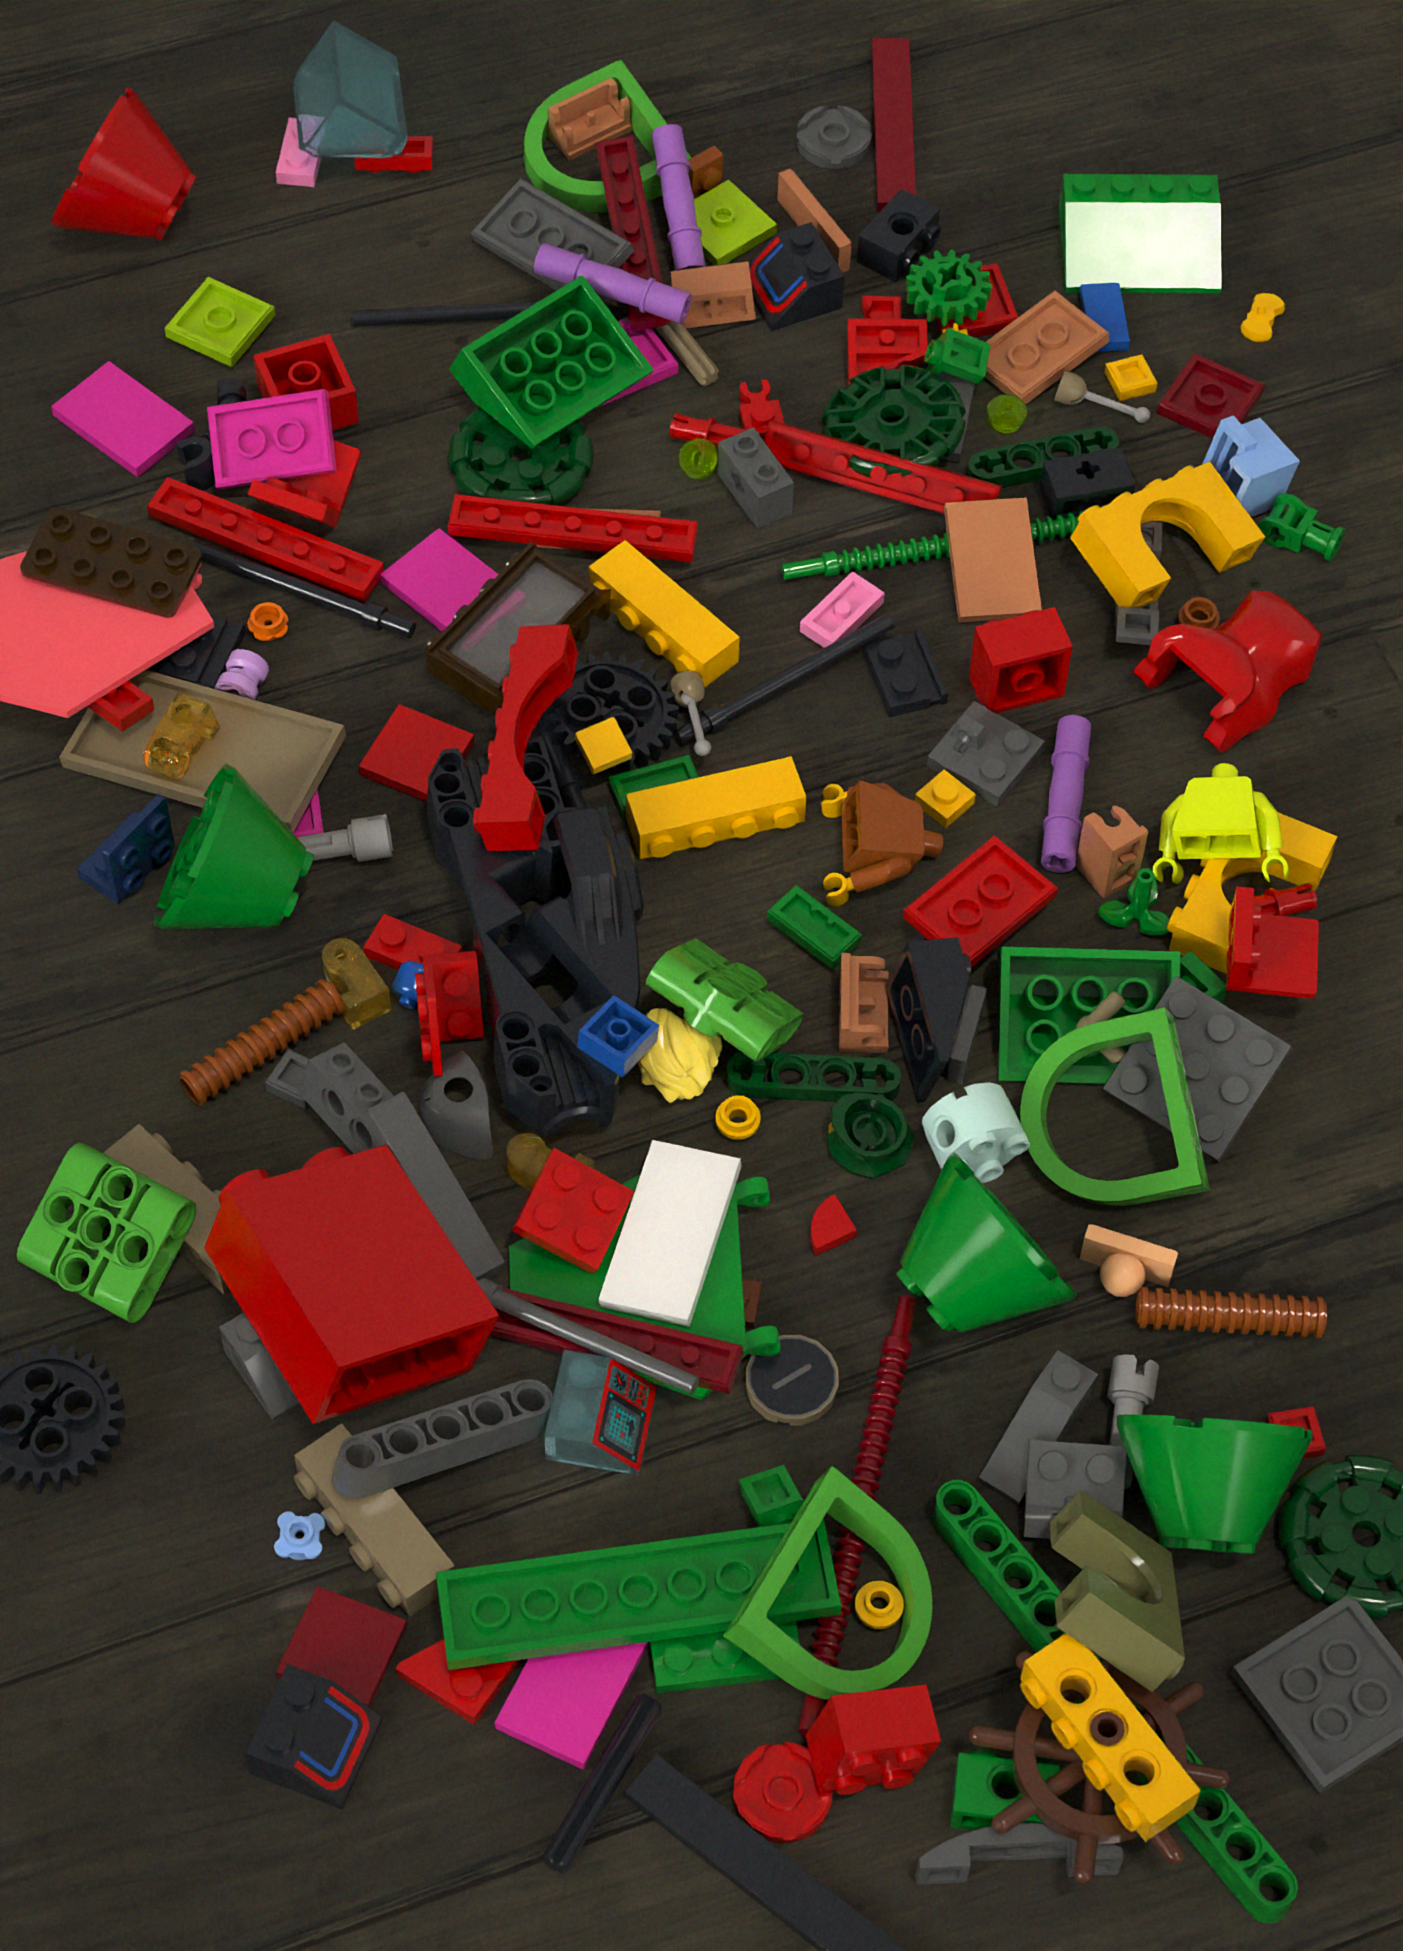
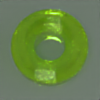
M1000 395L993 398L988 404V420L992 427L999 432H1014L1026 420L1027 407L1022 400L1015 396Z
M702 438L687 442L679 454L681 468L689 477L694 479L708 477L714 471L718 459L714 444Z

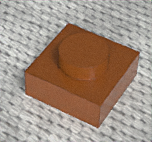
M715 146L688 160L691 166L688 175L694 197L715 188L722 182L724 154Z

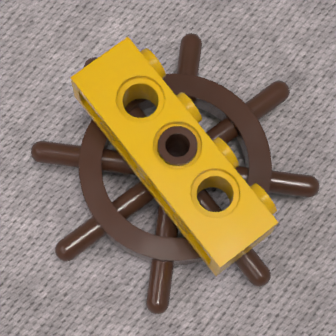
M1067 1633L1034 1655L1027 1651L1020 1652L1015 1659V1663L1022 1673L1020 1686L1029 1703L1020 1716L1016 1731L975 1725L968 1733L969 1740L975 1745L1012 1751L1014 1776L1022 1797L993 1817V1829L1000 1834L1007 1833L1035 1814L1054 1831L1077 1840L1073 1876L1080 1884H1088L1094 1877L1098 1844L1121 1843L1141 1836L1145 1842L1150 1839L1169 1864H1181L1185 1859L1184 1849L1167 1827L1194 1809L1201 1791L1197 1785L1223 1789L1230 1783V1775L1223 1768L1187 1762L1186 1742L1176 1716L1202 1699L1204 1696L1203 1686L1199 1682L1192 1681L1166 1699H1163L1155 1691L1151 1692L1128 1675L1120 1673L1118 1668L1102 1658L1100 1663L1090 1649ZM1086 1699L1085 1702L1080 1704L1070 1703L1073 1701ZM1048 1716L1053 1722L1051 1727L1056 1738L1037 1735L1041 1725ZM1035 1756L1072 1763L1046 1781H1043ZM1125 1772L1145 1775L1149 1783L1143 1786L1134 1785ZM1081 1781H1085L1082 1811L1072 1808L1058 1798ZM1105 1790L1116 1803L1114 1806L1116 1815H1102Z

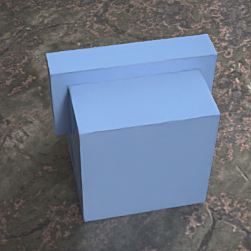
M1233 415L1220 421L1203 464L1211 462L1250 517L1272 510V502L1277 495L1286 493L1300 461L1261 418L1241 424Z

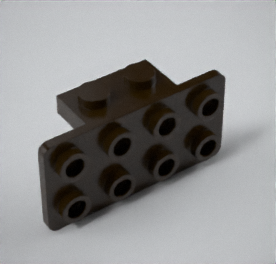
M53 507L48 510L20 565V569L24 577L161 617L171 618L176 614L202 561V553L198 547L59 507Z

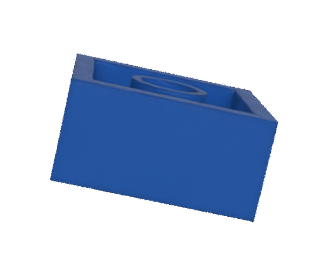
M613 995L579 1030L577 1047L623 1078L657 1042L659 1024Z

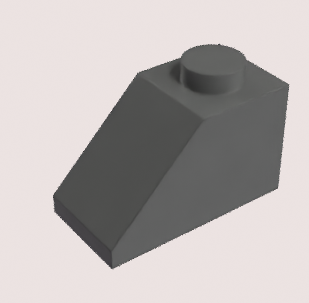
M244 1312L219 1327L225 1354L273 1422L301 1406Z

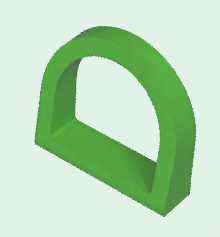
M622 60L616 61L568 84L550 95L536 109L526 129L524 165L529 179L536 188L574 210L594 213L609 212L603 180L585 181L575 179L559 172L550 164L542 148L546 138L549 136L548 108L609 78H612L617 83L618 100L620 101L625 97L628 98L632 130L654 160L640 167L646 202L663 195L661 177L656 173L657 162L652 132L656 128L668 124ZM686 151L687 160L691 159V156Z
M1165 1007L1080 1027L1059 1038L1040 1056L1029 1073L1024 1086L1020 1106V1120L1030 1142L1029 1153L1041 1171L1050 1180L1076 1197L1109 1206L1136 1205L1210 1190L1174 1016ZM1153 1040L1179 1163L1178 1167L1118 1181L1096 1180L1078 1174L1059 1157L1052 1145L1047 1129V1106L1056 1082L1073 1063L1088 1054L1104 1049Z
M831 1466L814 1483L723 1636L784 1681L811 1696L829 1700L833 1695L884 1690L901 1678L914 1665L926 1643L932 1620V1591L927 1568L916 1544L903 1526L840 1471ZM826 1513L871 1545L884 1558L894 1573L903 1597V1622L898 1641L883 1663L869 1669L850 1671L829 1666L808 1653L767 1618L768 1610Z

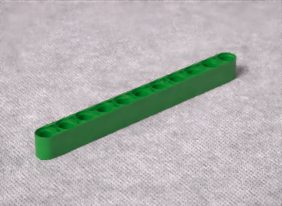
M951 1480L944 1483L938 1490L935 1501L933 1524L936 1530L1037 1653L1065 1634L1057 1625L1045 1626L1040 1624L1035 1618L1040 1614H1048L1056 1619L1055 1599L1061 1594V1591L970 1483L962 1480ZM957 1504L965 1508L967 1513L954 1515L948 1512L945 1507ZM989 1541L997 1549L992 1552H985L976 1547L975 1543ZM1017 1577L1025 1581L1028 1586L1023 1589H1015L1010 1587L1005 1579ZM1091 1651L1101 1663L1102 1657ZM1086 1699L1077 1700L1076 1702L1080 1704L1085 1702ZM1186 1744L1187 1762L1204 1765ZM1136 1774L1144 1785L1149 1783L1145 1775ZM1197 1785L1201 1791L1195 1807L1202 1805L1210 1807L1215 1812L1217 1819L1213 1821L1203 1820L1192 1809L1176 1820L1175 1823L1252 1917L1266 1924L1282 1920L1288 1914L1298 1891L1297 1879L1293 1872L1224 1789ZM1230 1845L1241 1846L1248 1852L1250 1859L1246 1861L1233 1859L1228 1854L1226 1847ZM1263 1885L1276 1887L1281 1892L1283 1900L1277 1902L1267 1900L1262 1896L1259 1887Z

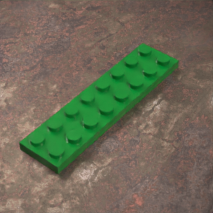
M824 1518L767 1612V1618L773 1624L841 1614V1602ZM790 1523L436 1572L448 1670L726 1631Z

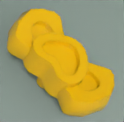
M1257 294L1254 297L1251 311L1247 314V319L1241 324L1242 334L1253 342L1269 341L1272 337L1271 327L1274 323V317L1282 314L1285 310V304L1282 299L1275 294Z

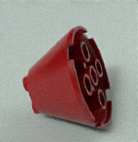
M127 87L125 96L121 95L80 162L77 169L81 171V174L78 173L71 186L65 190L53 215L51 224L57 228L150 239L156 238L161 241L170 227L177 210H180L197 176L191 173L186 162L138 94L133 89Z

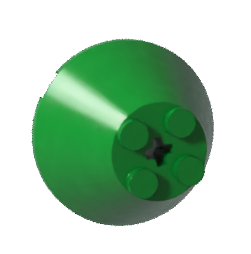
M224 764L204 793V797L207 800L200 817L193 815L168 871L156 906L163 909L164 914L162 918L155 916L153 922L155 926L161 929L268 928L273 925L278 927L284 916L288 918L291 915L299 893L293 891L299 877L304 878L312 864L314 854L306 851V847L240 772L235 767Z
M955 1152L951 1154L941 1170L900 1259L903 1267L896 1272L900 1280L913 1294L916 1293L919 1297L925 1294L932 1303L926 1310L944 1331L947 1329L949 1332L954 1329L960 1333L1072 1301L1077 1296V1293L1068 1282L1065 1283L1057 1276L1059 1270L991 1190L986 1188L974 1175V1171Z
M1117 1415L1118 1431L1155 1529L1160 1537L1159 1544L1162 1547L1255 1554V1544L1258 1543L1312 1441L1313 1430L1305 1431V1428L1213 1418H1203V1421H1195L1194 1423L1188 1419L1176 1418V1416Z

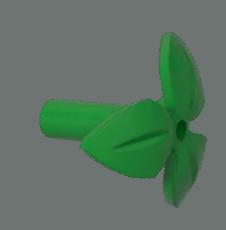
M1150 868L1140 869L1137 872L1136 878L1130 884L1127 896L1131 904L1127 905L1120 901L1112 900L1104 903L1098 909L1100 917L1116 927L1126 928L1133 919H1138L1140 933L1164 935L1170 932L1167 929L1170 918L1162 912L1148 910V907L1153 906L1158 901L1159 891L1156 878Z

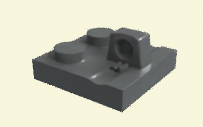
M973 701L928 755L926 766L938 773L946 770L977 796L998 807L1044 751L1045 741L999 714L991 712L978 702Z
M1029 1439L1023 1537L1051 1539L1050 1522L1080 1489L1122 1518L1126 1464L1125 1447Z

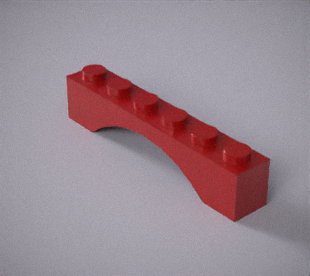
M569 624L520 626L516 644H512L510 647L509 659L511 668L509 676H504L503 705L502 708H497L495 715L496 737L495 740L489 742L488 746L489 769L488 773L483 774L481 778L482 801L480 807L475 808L473 815L475 832L477 834L481 833L487 851L539 850L545 814L535 786L524 773L525 751L531 733L542 714L556 698L573 684L579 653Z

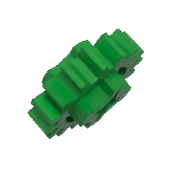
M938 250L934 251V256L931 260L921 256L919 266L912 264L910 266V274L906 277L905 292H907V303L915 304L914 313L916 315L926 312L927 322L929 323L935 318H940L942 326H947L949 319H954L958 325H963L964 316L972 320L977 319L978 310L985 311L987 308V300H990L992 285L989 283L990 273L982 272L981 261L971 264L969 263L970 254L966 253L961 258L955 257L954 250H950L948 256L942 257Z

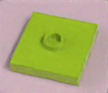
M730 180L694 199L697 226L702 230L701 241L704 257L713 266L724 265L777 234V223Z
M207 277L165 327L166 338L233 367L275 317V308L273 305Z

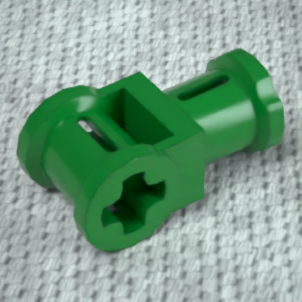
M1281 493L1275 497L1272 502L1271 513L1268 517L1261 519L1258 524V528L1265 536L1263 541L1270 546L1276 548L1285 547L1296 553H1299L1302 546H1305L1323 554L1324 559L1332 561L1337 554L1346 529L1341 526L1334 528L1316 520L1318 510L1305 505L1299 498L1288 493Z

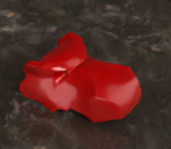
M1250 591L1232 615L1213 629L1198 625L1177 624L1156 633L1151 640L1148 656L1135 667L1133 674L1140 678L1148 688L1154 689L1171 674L1178 658L1182 659L1224 697L1210 712V716L1214 719L1203 736L1219 752L1224 753L1244 736L1267 726L1276 714L1280 696L1292 686L1304 683L1309 678L1322 641V633L1307 617L1278 594L1270 591Z

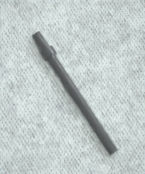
M487 1278L475 1279L496 1309L609 1359L612 1358L618 1363L691 1395L698 1387L700 1380L698 1376L502 1291V1285Z

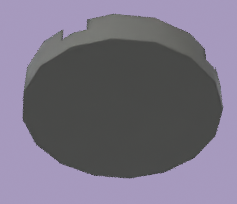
M828 105L817 107L807 112L799 121L796 135L799 153L808 162L819 167L830 169L851 167L861 162L870 151L872 135L869 121L860 112L849 107L837 105V109L828 110Z

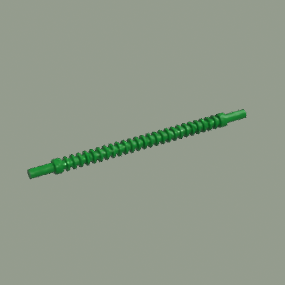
M1080 511L1077 517L1071 512L1068 513L1067 518H1063L1062 515L1058 514L1056 520L1046 516L1044 522H1041L1039 518H1035L1033 523L1030 524L1032 539L1042 543L1044 537H1047L1049 541H1053L1056 535L1060 539H1064L1066 534L1071 536L1079 523L1078 517L1084 511ZM947 532L944 533L943 538H939L938 535L934 534L931 540L922 536L920 542H916L914 538H911L908 544H905L903 540H899L896 546L892 542H887L884 548H882L881 544L877 543L875 549H870L866 545L863 551H859L858 548L854 547L852 553L842 549L841 554L838 555L835 551L823 552L819 558L782 563V577L784 580L824 574L828 578L838 576L842 570L845 574H849L852 568L856 572H861L862 567H866L867 570L871 571L873 565L883 569L885 563H889L891 567H894L897 561H900L902 565H906L908 559H911L913 563H917L920 557H923L924 561H929L932 555L937 560L941 558L942 554H946L950 558Z

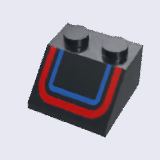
M812 223L775 234L750 260L749 269L753 302L771 332L842 309L845 276Z
M287 1664L245 1753L250 1774L343 1809L383 1721L382 1716L334 1681Z

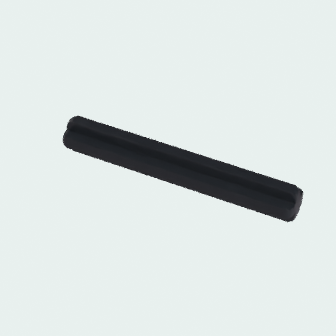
M641 1694L636 1698L544 1852V1863L560 1873H565L570 1868L659 1718L661 1704L656 1699L646 1694Z

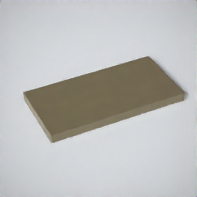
M144 670L128 681L153 698L154 711L121 732L88 708L59 758L63 768L157 795L160 794L161 796L202 808L207 800L204 797V793L219 769L224 764H228L240 772L286 826L294 832L343 743L346 732L342 724ZM165 746L173 766V771L170 774H167L170 771V766L164 751ZM162 754H164L168 766V771H166L162 760Z

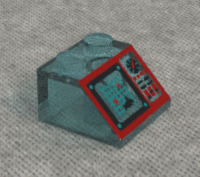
M564 1350L545 1431L546 1459L639 1476L657 1386L612 1358Z

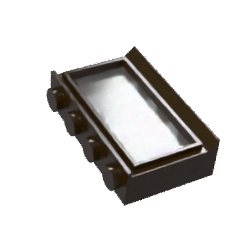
M531 541L520 553L516 552L509 558L504 570L495 579L490 578L483 584L479 595L469 605H463L458 609L452 622L442 632L438 631L430 638L426 646L427 672L495 716L497 708H502L503 678L504 676H509L510 673L509 652L511 645L516 644L519 627L569 624L574 640L582 643L589 634L590 618L593 615L604 622L610 617L611 589L597 588L535 548V543Z

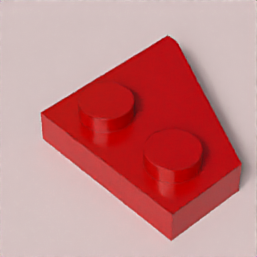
M848 319V385L851 383L849 381L851 378L873 368L885 366L886 369H900L901 365L918 366L925 363L927 319Z
M443 1639L400 1662L396 1667V1675L475 1725L521 1660L448 1670L445 1641Z

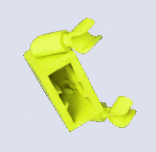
M1218 764L1213 768L1212 777L1191 779L1187 784L1185 793L1179 795L1163 812L1159 839V850L1163 851L1162 858L1154 863L1152 868L1154 876L1162 883L1164 869L1168 866H1173L1172 882L1179 884L1182 881L1184 871L1182 866L1175 861L1176 852L1178 859L1261 858V850H1266L1267 858L1262 863V872L1265 879L1270 882L1268 868L1274 863H1279L1284 867L1283 873L1286 880L1289 876V867L1287 861L1280 856L1279 848L1283 847L1279 815L1263 793L1253 791L1250 778L1246 776L1238 777L1237 768L1231 764Z

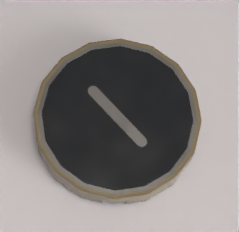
M802 1335L779 1336L781 1350L778 1355L770 1357L751 1356L746 1367V1394L752 1407L765 1419L777 1423V1421L789 1423V1426H803L819 1420L831 1409L839 1388V1371L832 1354L818 1341Z

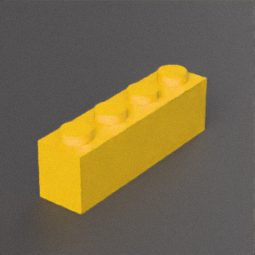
M626 540L589 566V582L599 589H611L610 611L618 617L620 623L627 630H634L641 636L655 654L663 655L670 661L678 673L683 671L697 672L703 679L704 687H707L739 662L740 637Z
M792 756L628 793L626 794V820L639 859L649 857L660 858L675 851L693 847L704 848L712 845L714 842L736 837L747 838L757 832L775 828L786 829L797 823L805 822L807 797Z

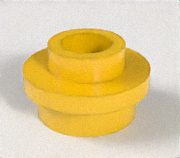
M739 1095L729 1097L722 1102L715 1116L718 1130L724 1136L734 1140H742L754 1135L759 1129L761 1121L758 1107L749 1098ZM734 1117H741L745 1122L735 1123L730 1120Z
M872 1581L865 1584L858 1591L855 1598V1612L859 1620L866 1626L873 1629H886L895 1625L902 1616L904 1608L903 1597L894 1585L885 1581ZM876 1597L884 1598L888 1602V1606L883 1609H877L871 1604V1600Z

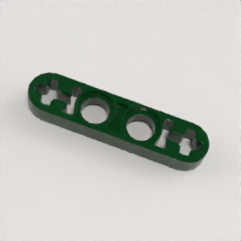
M1100 426L981 450L970 457L967 476L1001 485L1002 488L1040 481L1043 461L1055 459L1051 454L1053 451L1063 449L1070 452L1072 456H1077L1097 450L1116 449L1119 446V438L1110 428ZM1025 457L1032 460L1034 465L1029 468H1021L1015 465L1013 461L1017 458Z
M739 1052L730 1058L726 1067V1084L732 1093L747 1098L837 1102L844 1095L870 1093L874 1095L883 1094L886 1096V1099L893 1101L899 1094L902 1077L900 1069L894 1062L888 1059L771 1053L755 1062L743 1052ZM742 1069H751L750 1080L741 1079ZM766 1069H771L770 1082H765ZM785 1069H795L801 1072L804 1078L797 1084L789 1085L782 1082L778 1075ZM831 1071H839L847 1076L848 1082L841 1087H833L828 1085L823 1077ZM856 1073L862 1074L861 1087H855ZM876 1076H885V1087L877 1086Z

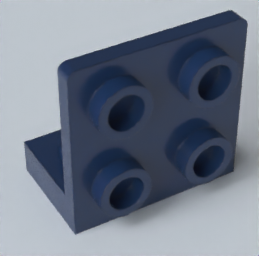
M158 794L139 814L133 811L77 868L79 879L118 904L129 893H135L144 883L146 876L157 864L164 863L170 857L175 847L167 799Z

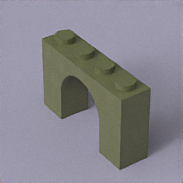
M1080 1489L1050 1522L1051 1548L1083 1569L1055 1599L1057 1627L1153 1692L1165 1679L1170 1680L1174 1678L1182 1668L1185 1660L1172 1553Z

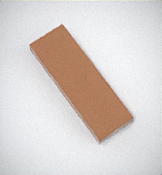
M787 169L780 172L778 175L777 201L797 226L812 223L842 273L848 271L850 267L851 241L793 170Z

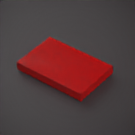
M994 835L906 907L903 912V919L928 940L958 937L962 952L968 955L972 968L1057 897L1058 887Z

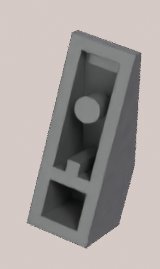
M1057 1350L1030 1389L979 1476L978 1482L1019 1506L1025 1498L1029 1439L1063 1442L1093 1399L1098 1374Z

